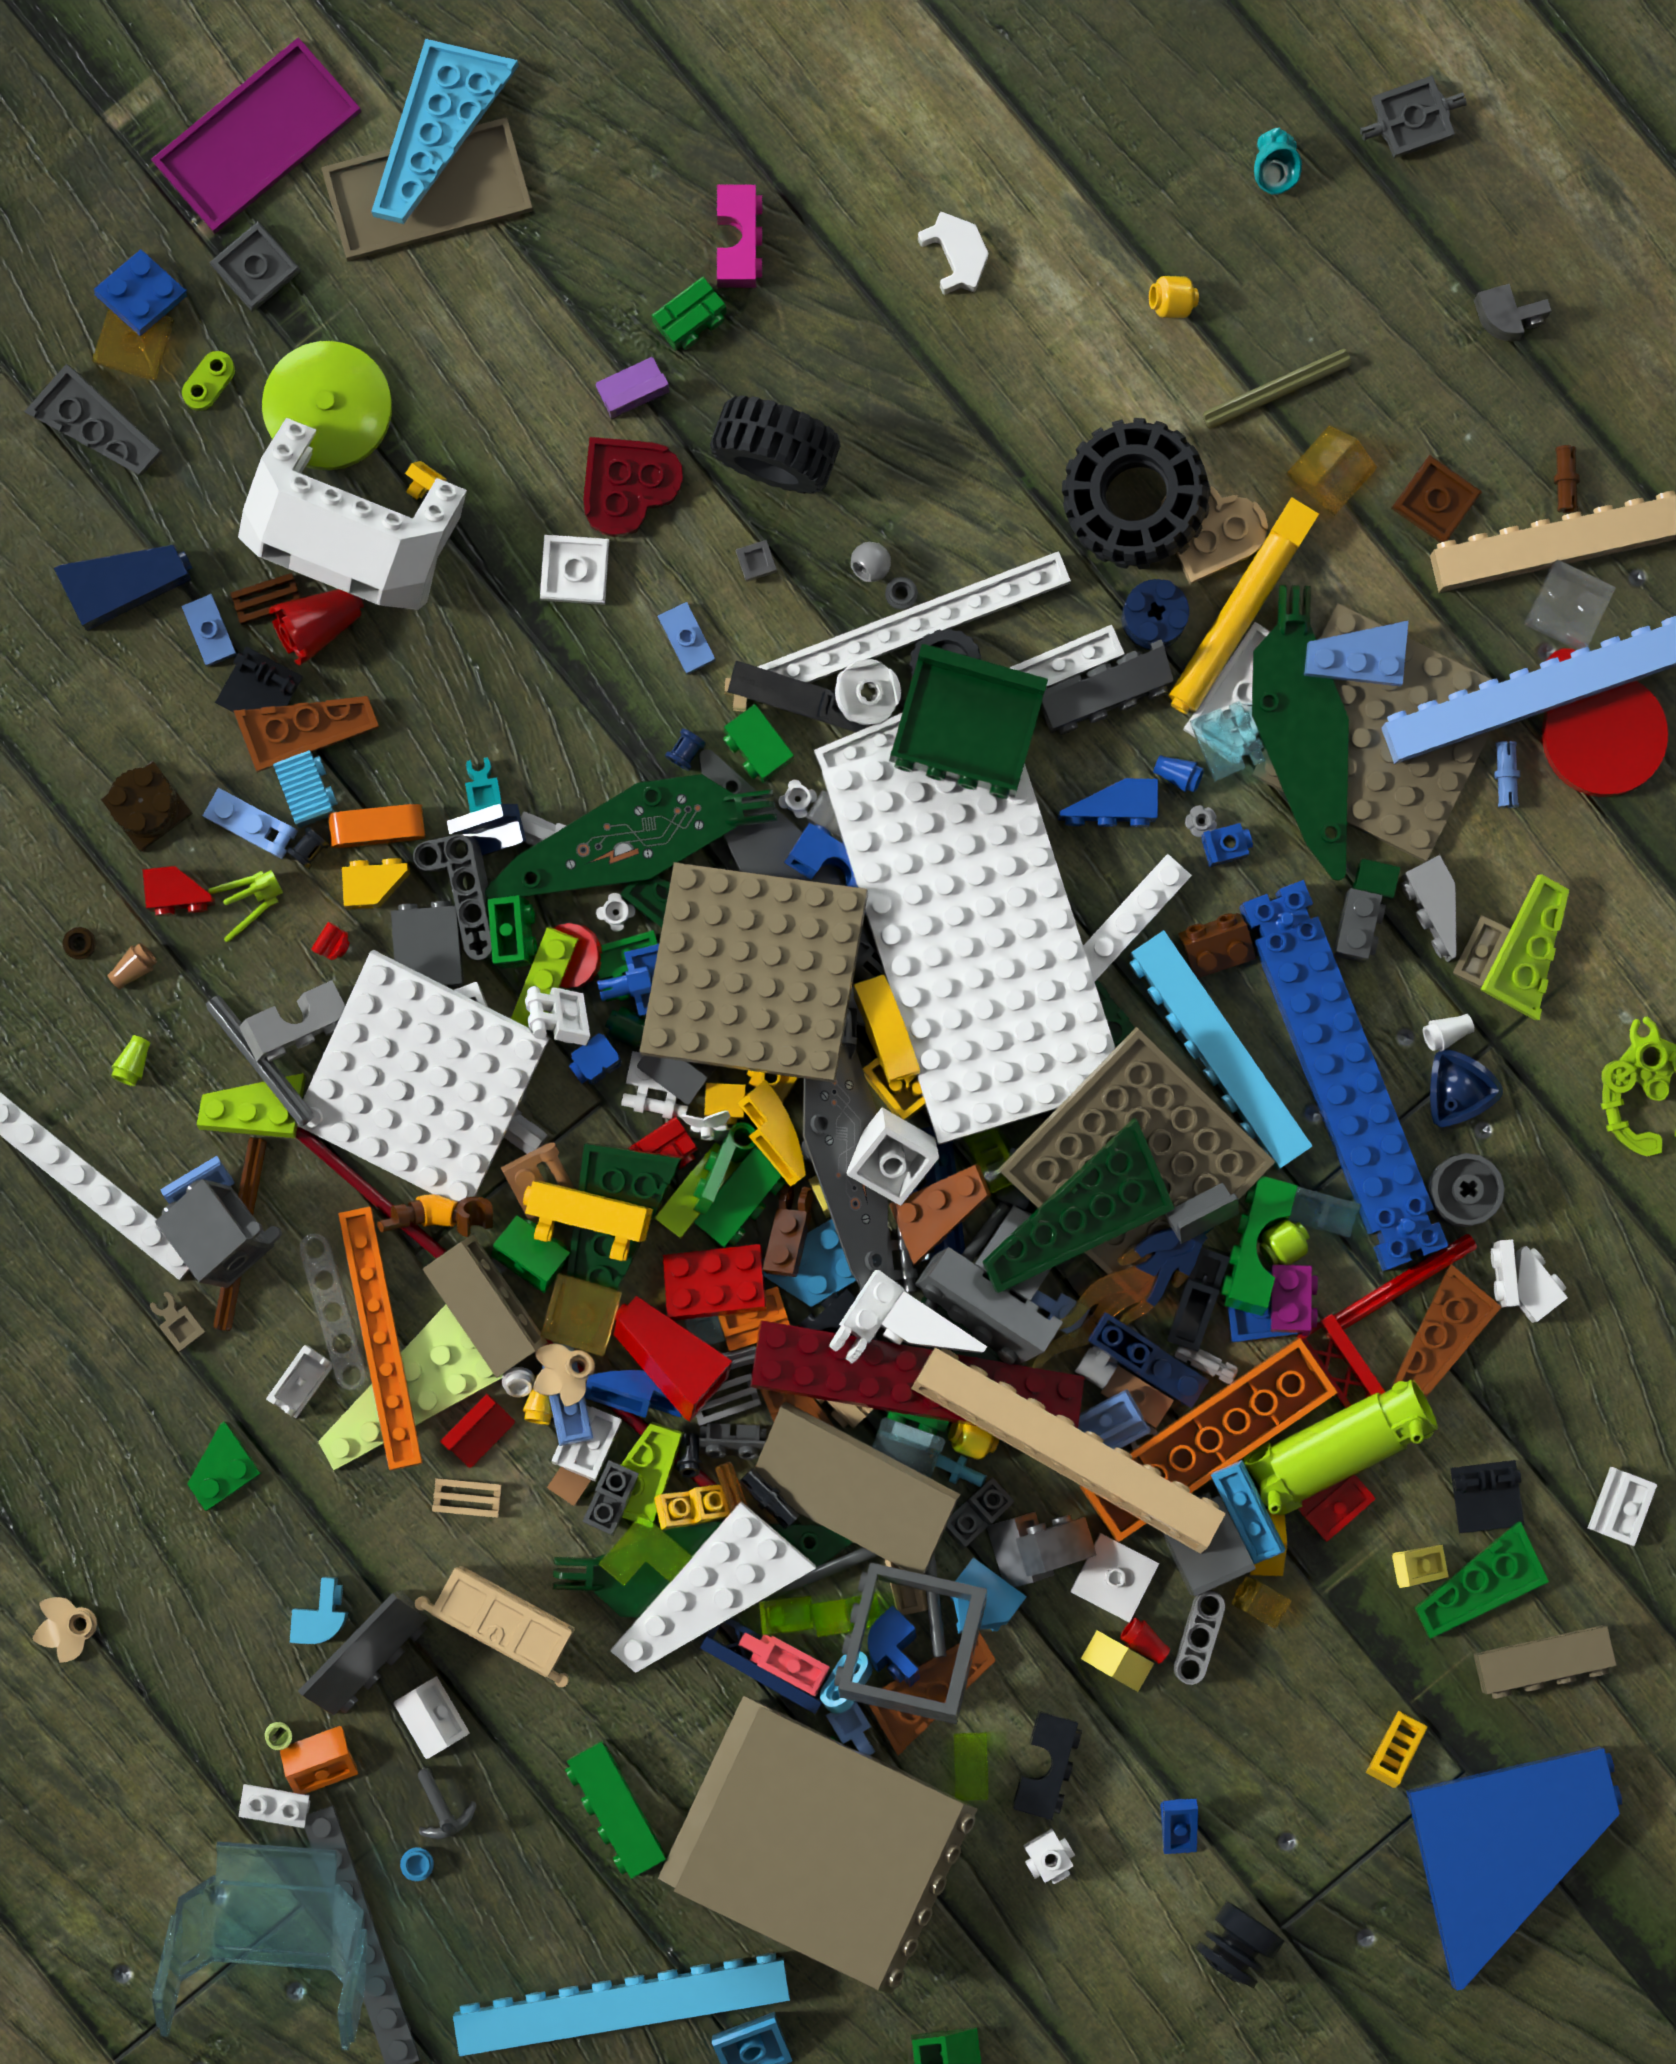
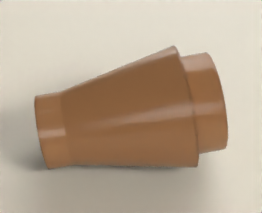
M139 943L137 946H131L107 976L114 986L122 989L125 985L153 971L152 966L157 963V960L144 944Z

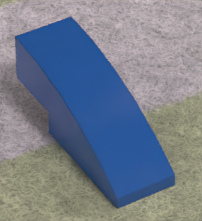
M644 1370L609 1371L588 1376L586 1392L584 1394L586 1399L644 1418L647 1416L649 1407L681 1417L680 1412Z

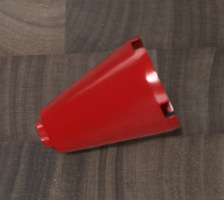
M336 589L275 604L270 607L269 614L276 613L277 619L272 621L273 627L287 653L295 652L299 658L294 660V662L302 665L361 616L360 609L364 605L360 597Z

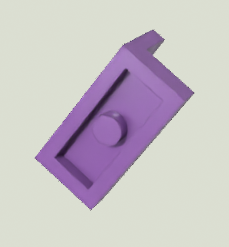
M652 357L596 383V388L611 419L669 393V384Z

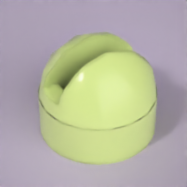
M274 1722L267 1727L265 1740L270 1748L283 1750L291 1743L292 1733L287 1724ZM280 1727L284 1728L275 1742L272 1741L271 1738Z

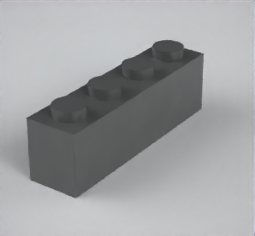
M1162 639L1152 643V650L1145 654L1135 650L1124 655L1123 658L1117 661V666L1112 667L1111 664H1103L1087 673L1088 677L1084 679L1079 675L1047 688L1040 708L1050 732L1059 731L1060 735L1076 730L1078 728L1077 723L1089 719L1090 723H1094L1108 717L1107 711L1119 707L1120 711H1125L1138 705L1137 700L1149 695L1150 699H1155L1167 694V688L1171 687L1173 677Z

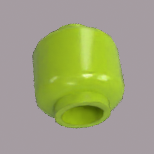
M1284 1219L1262 1233V1243L1259 1245V1248L1271 1265H1292L1307 1254L1308 1244L1306 1240L1310 1236L1300 1222L1294 1224L1290 1220Z

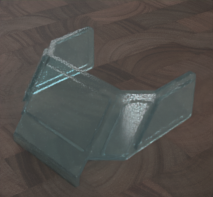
M217 1842L216 1875L211 1876L178 1897L175 1915L171 1914L152 1994L156 2026L160 2028L161 2036H169L181 1982L211 1962L331 1970L343 1983L338 2008V2023L341 2049L349 2051L351 2042H355L365 1991L368 1930L364 1929V1910L339 1884H336V1850Z

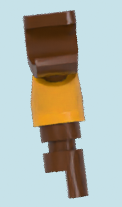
M437 1194L418 1196L416 1201L409 1202L408 1206L404 1203L392 1206L391 1218L379 1221L377 1226L382 1233L409 1227L410 1222L413 1225L421 1224L423 1227L429 1225L454 1227L457 1223L458 1233L468 1237L471 1234V1225H479L484 1229L493 1228L492 1203L483 1197H467L457 1202Z

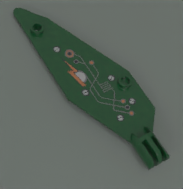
M703 774L636 783L516 856L486 888L485 895L488 899L518 895L525 897L652 879L672 867L674 863L682 861L738 826L777 821V815L772 813L744 817L746 814L774 810L775 801L742 804L743 801L773 797V789L733 794ZM535 874L537 881L534 884H527L525 882L527 875Z

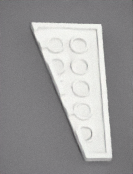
M741 1501L612 1647L611 1652L636 1673L816 1569V1565Z

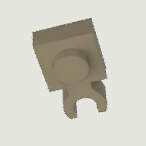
M165 1292L164 1296L168 1300V1307L161 1310L155 1302H152L150 1308L153 1313L166 1319L159 1327L177 1351L181 1353L203 1336L206 1331L187 1306L178 1311L176 1309L175 1297L171 1293Z

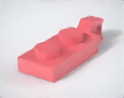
M744 1633L738 1646L753 1653L750 1658L751 1662L813 1697L816 1696L830 1669L828 1665L774 1636L770 1637L763 1634L761 1639L758 1640Z

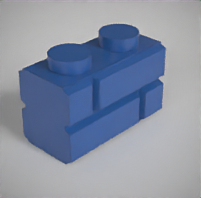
M600 1033L587 1042L588 1046L582 1045L571 1053L573 1063L569 1067L581 1084L588 1081L589 1084L595 1085L606 1077V1072L610 1074L621 1066V1059L604 1034Z

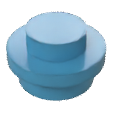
M411 1848L401 1858V1871L411 1881H422L433 1871V1857L424 1848Z

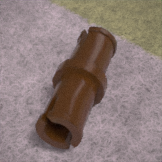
M1571 445L1558 446L1555 448L1557 474L1554 476V484L1557 485L1558 492L1557 511L1559 513H1574L1578 511L1577 484L1580 483V475L1576 473V447H1571Z

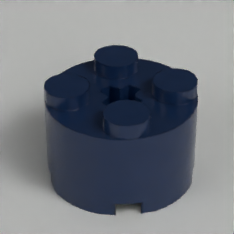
M1152 579L1144 581L1137 585L1126 599L1121 618L1123 630L1127 637L1136 645L1152 650L1151 644L1162 639L1164 647L1167 648L1174 644L1184 631L1189 618L1188 601L1184 593L1170 580ZM1151 609L1162 613L1159 621L1155 617L1149 618L1148 615Z

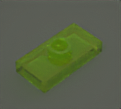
M987 1732L953 1733L955 1798L961 1801L989 1800Z

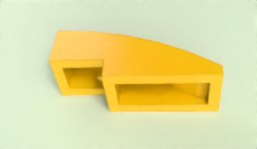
M885 975L854 984V1000L865 1022L867 1036L888 1082L892 1083L920 1074V1068L907 1029Z
M764 1080L741 1099L738 1105L758 1128L749 1137L791 1187L806 1175L802 1151L796 1131L785 1107L767 1080Z

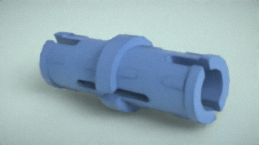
M1507 741L1496 743L1497 771L1494 772V779L1498 780V808H1505V806H1508V808L1519 807L1517 779L1520 778V770H1517V742L1510 741L1508 744Z

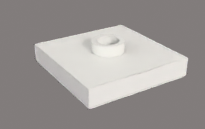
M544 535L540 601L605 605L609 539Z
M1100 1533L1094 1544L1097 1555L1086 1559L1070 1592L1130 1623L1159 1563Z

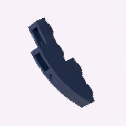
M1106 1312L1088 1339L1090 1343L1123 1366L1190 1408L1193 1407L1209 1381Z

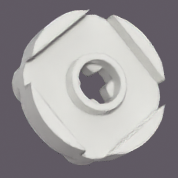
M873 659L860 660L850 664L844 671L839 673L835 687V697L839 709L847 720L862 725L881 723L892 715L891 713L901 698V687L897 675L891 669L881 664L882 662ZM865 683H868L869 688L875 689V694L871 695V701H867L865 697L861 696V690L864 689Z

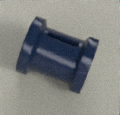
M682 728L680 731L681 737L672 751L666 752L665 757L678 767L689 771L692 767L690 765L698 750L704 748L706 742L689 730Z

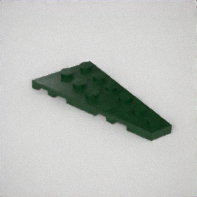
M585 1143L578 1190L652 1208L651 1224L683 1157ZM573 1226L559 1339L589 1344L594 1342L642 1242L630 1240L627 1260L619 1261L609 1258L615 1236Z

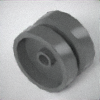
M1465 1153L1450 1157L1435 1167L1427 1181L1426 1190L1434 1208L1432 1211L1438 1219L1450 1226L1465 1228L1483 1223L1496 1214L1503 1202L1505 1187L1501 1173L1491 1161L1481 1155ZM1461 1185H1465L1468 1187V1196L1463 1197L1460 1194V1192L1463 1190L1460 1187Z

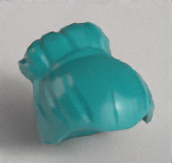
M1280 127L1262 134L1257 142L1259 152L1254 165L1255 181L1268 194H1282L1294 187L1300 180L1302 160L1296 151L1297 144L1294 138L1287 131L1281 130Z

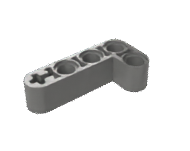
M452 835L420 843L413 853V860L420 869L425 871L448 869L466 954L475 960L492 959L488 898L485 895L488 881L479 842L474 837L468 835ZM461 841H465L468 845V853L461 859L457 854L456 848ZM430 848H434L437 852V860L433 865H429L426 861V853ZM468 873H471L475 878V884L471 890H467L463 885L464 876ZM474 905H478L482 911L481 918L477 922H473L470 918V910ZM485 927V931L473 932V928ZM487 941V947H484L483 950L477 949V944Z

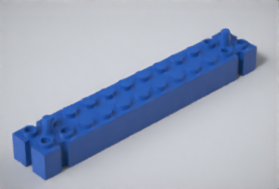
M1304 880L1279 889L1275 893L1277 897L1275 900L1270 901L1268 895L1265 894L1242 903L1239 907L1240 912L1247 924L1248 930L1256 929L1259 935V939L1253 945L1367 1234L1376 1232L1380 1244L1374 1246L1373 1249L1382 1271L1412 1261L1409 1252L1416 1250L1418 1257L1448 1247L1449 1245L1440 1223L1431 1224L1427 1215L1428 1211L1434 1210L1319 917L1310 919L1307 909L1313 905Z

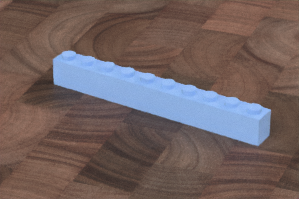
M1676 616L1662 621V627L1651 630L1650 626L1631 632V638L1621 641L1619 636L1605 640L1601 642L1602 648L1590 651L1589 647L1570 653V659L1561 662L1558 657L1542 662L1540 664L1541 669L1529 673L1528 668L1518 670L1509 674L1510 680L1501 683L1497 679L1489 680L1479 685L1480 690L1469 694L1467 689L1450 694L1448 696L1449 701L1437 704L1436 700H1432L1419 705L1418 712L1407 715L1404 710L1388 716L1389 722H1386L1381 729L1394 764L1676 667Z

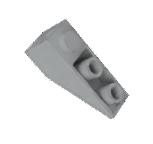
M1438 855L1402 875L1401 878L1404 882L1400 885L1406 898L1409 901L1413 899L1419 911L1416 912V916L1424 929L1429 928L1434 937L1431 943L1435 952L1440 958L1445 957L1446 961L1449 962L1456 957L1455 882L1441 856Z

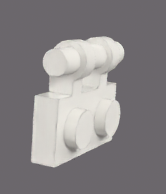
M536 986L530 987L527 990L528 995L525 1003L526 1009L530 1012L528 1024L530 1030L533 1031L534 1037L542 1039L547 1034L546 1030H551L554 1032L555 1040L586 1046L590 1032L584 994L552 987L548 995L541 993L540 989Z
M632 1051L626 1084L638 1086L637 1095L624 1093L621 1106L634 1108L633 1111L643 1113L644 1110L663 1114V1118L672 1119L673 1116L681 1118L682 1114L686 1115L688 1106L676 1104L677 1097L638 1069L637 1064L643 1055L640 1052ZM653 1089L667 1092L666 1100L647 1098L648 1090Z

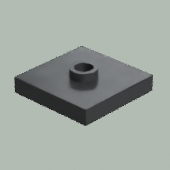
M259 221L209 262L212 268L252 313L301 272L298 265Z

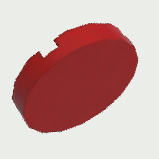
M574 923L557 925L554 929L579 939L560 987H583L591 982L600 970L602 963L600 962L601 944L596 934L586 926Z

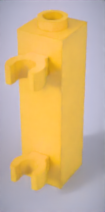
M533 1181L532 1186L526 1188L523 1198V1205L527 1206L525 1214L539 1217L534 1239L551 1242L555 1221L613 1235L615 1239L609 1258L619 1261L627 1260L630 1240L637 1242L646 1241L653 1211L652 1208L544 1181Z

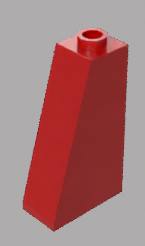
M638 1296L628 1305L624 1303L617 1310L614 1316L616 1324L613 1335L680 1414L690 1422L728 1379L732 1360Z

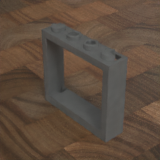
M870 1563L868 1573L862 1572L859 1581L858 1591L863 1592L860 1604L854 1603L851 1612L850 1623H854L852 1635H846L843 1644L842 1654L847 1655L844 1667L838 1666L835 1675L834 1685L839 1686L840 1698L957 1724L985 1611L987 1589ZM878 1580L970 1601L945 1703L852 1682Z

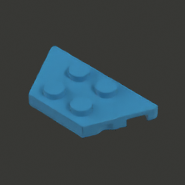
M832 1219L807 1233L797 1277L766 1274L764 1272V1277L810 1307L825 1300L835 1291L838 1292L856 1281L849 1269Z

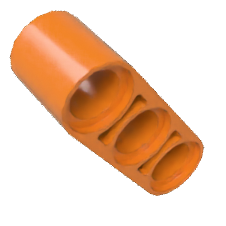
M421 804L349 810L328 814L332 848L405 842L425 838Z

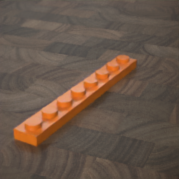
M371 1206L341 1212L338 1215L388 1467L390 1471L421 1465L423 1461Z

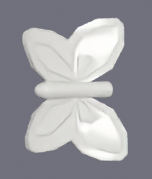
M726 1110L709 1115L704 1119L685 1114L681 1115V1118L691 1125L688 1132L691 1138L707 1141H724L730 1131L726 1124L730 1114Z

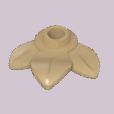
M561 1344L545 1345L536 1350L535 1356L545 1368L541 1370L535 1380L534 1391L546 1396L560 1394L565 1407L579 1402L586 1392L588 1376L593 1375L595 1370L593 1358L582 1350L571 1352ZM575 1362L581 1363L584 1371L581 1373L574 1372L572 1364Z
M52 1597L41 1601L39 1604L40 1608L48 1619L38 1627L33 1636V1641L44 1647H57V1656L60 1663L76 1659L83 1651L85 1640L90 1638L97 1629L95 1614L84 1607L76 1608L67 1598ZM79 1617L86 1620L87 1625L84 1630L77 1629L75 1625Z

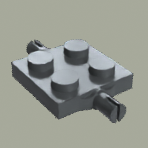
M1433 75L1375 95L1371 101L1377 114V123L1360 128V133L1363 135L1362 139L1366 141L1367 139L1382 135L1388 143L1393 159L1451 139L1455 133L1449 119L1450 110L1466 106L1465 95L1461 92L1460 94L1445 98L1438 90Z

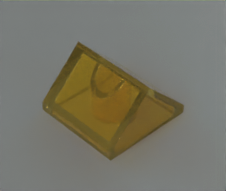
M1329 425L1286 474L1335 516L1378 467L1358 439Z

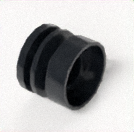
M1226 1900L1215 1917L1218 1924L1225 1929L1224 1933L1221 1936L1207 1930L1205 1935L1214 1941L1216 1945L1212 1949L1199 1941L1195 1948L1204 1956L1208 1964L1234 1982L1248 1985L1254 1989L1258 1981L1248 1974L1247 1970L1251 1967L1263 1975L1266 1970L1255 1959L1259 1953L1267 1958L1274 1959L1285 1940Z

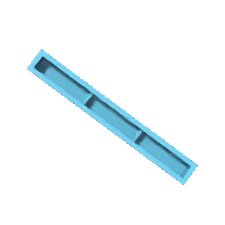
M1163 930L1132 951L1129 955L1132 959L1129 962L1131 969L1139 979L1144 976L1150 985V988L1147 989L1150 997L1156 1005H1164L1169 1013L1166 1019L1176 1033L1181 1030L1188 1040L1184 1045L1194 1059L1198 1057L1201 1059L1206 1067L1203 1073L1212 1086L1219 1085L1225 1094L1221 1097L1225 1106L1231 1113L1236 1111L1243 1120L1240 1127L1252 1139L1255 1138L1261 1148L1275 1161L1273 1165L1276 1170L1311 1148L1312 1144L1166 932Z

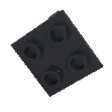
M246 646L243 653L239 652L234 660L235 667L215 703L233 713L234 710L288 706L303 676Z
M1516 1460L1450 1468L1459 1534L1509 1528L1518 1521L1525 1526L1519 1488L1521 1473L1520 1470H1517Z

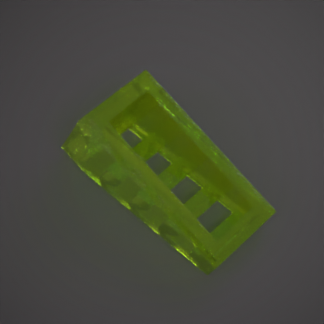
M996 1128L963 1137L976 1164L980 1166L991 1193L1012 1184L998 1170L1011 1156ZM989 1133L992 1136L977 1144L974 1143V1140L981 1138ZM994 1145L997 1146L996 1148H994V1149H992V1150H990V1151H987V1152H985V1153H983V1154H981V1155H980V1153H979V1152H982V1151H984V1150H986V1149H988V1148H990V1147H992V1146H994ZM1000 1157L1003 1158L989 1166H986L987 1163L995 1159H998Z

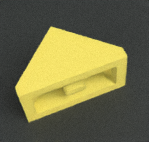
M1096 1630L1080 1658L1139 1692L1154 1665L1150 1660Z

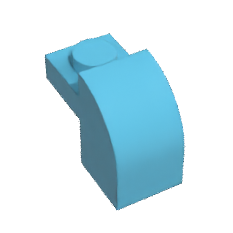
M321 1578L319 1610L292 1609L290 1643L319 1644L335 1637L343 1629L348 1618V1612L335 1611L336 1605H341L343 1585H337L338 1578Z

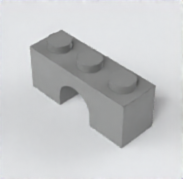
M332 980L304 992L297 1000L303 1015L301 1023L290 1024L284 1021L275 1006L243 1021L239 1028L256 1062L266 1057L269 1062L276 1060L286 1054V1048L296 1045L297 1049L307 1046L315 1041L313 1036L325 1032L326 1036L333 1034L345 1004Z

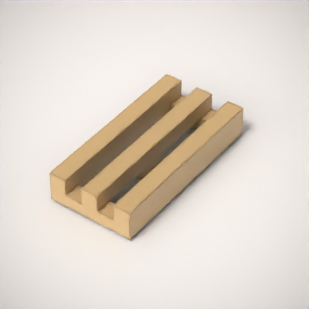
M435 1478L432 1511L498 1518L502 1485ZM442 1486L494 1491V1497L442 1492ZM441 1499L488 1503L493 1504L492 1510L443 1506L440 1503Z

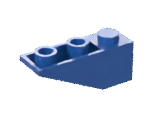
M1125 778L1061 810L1058 814V821H1065L1066 826H1084L1085 821H1098V826L1115 827L1117 822H1130L1131 827H1149L1150 822H1155L1158 818V779Z

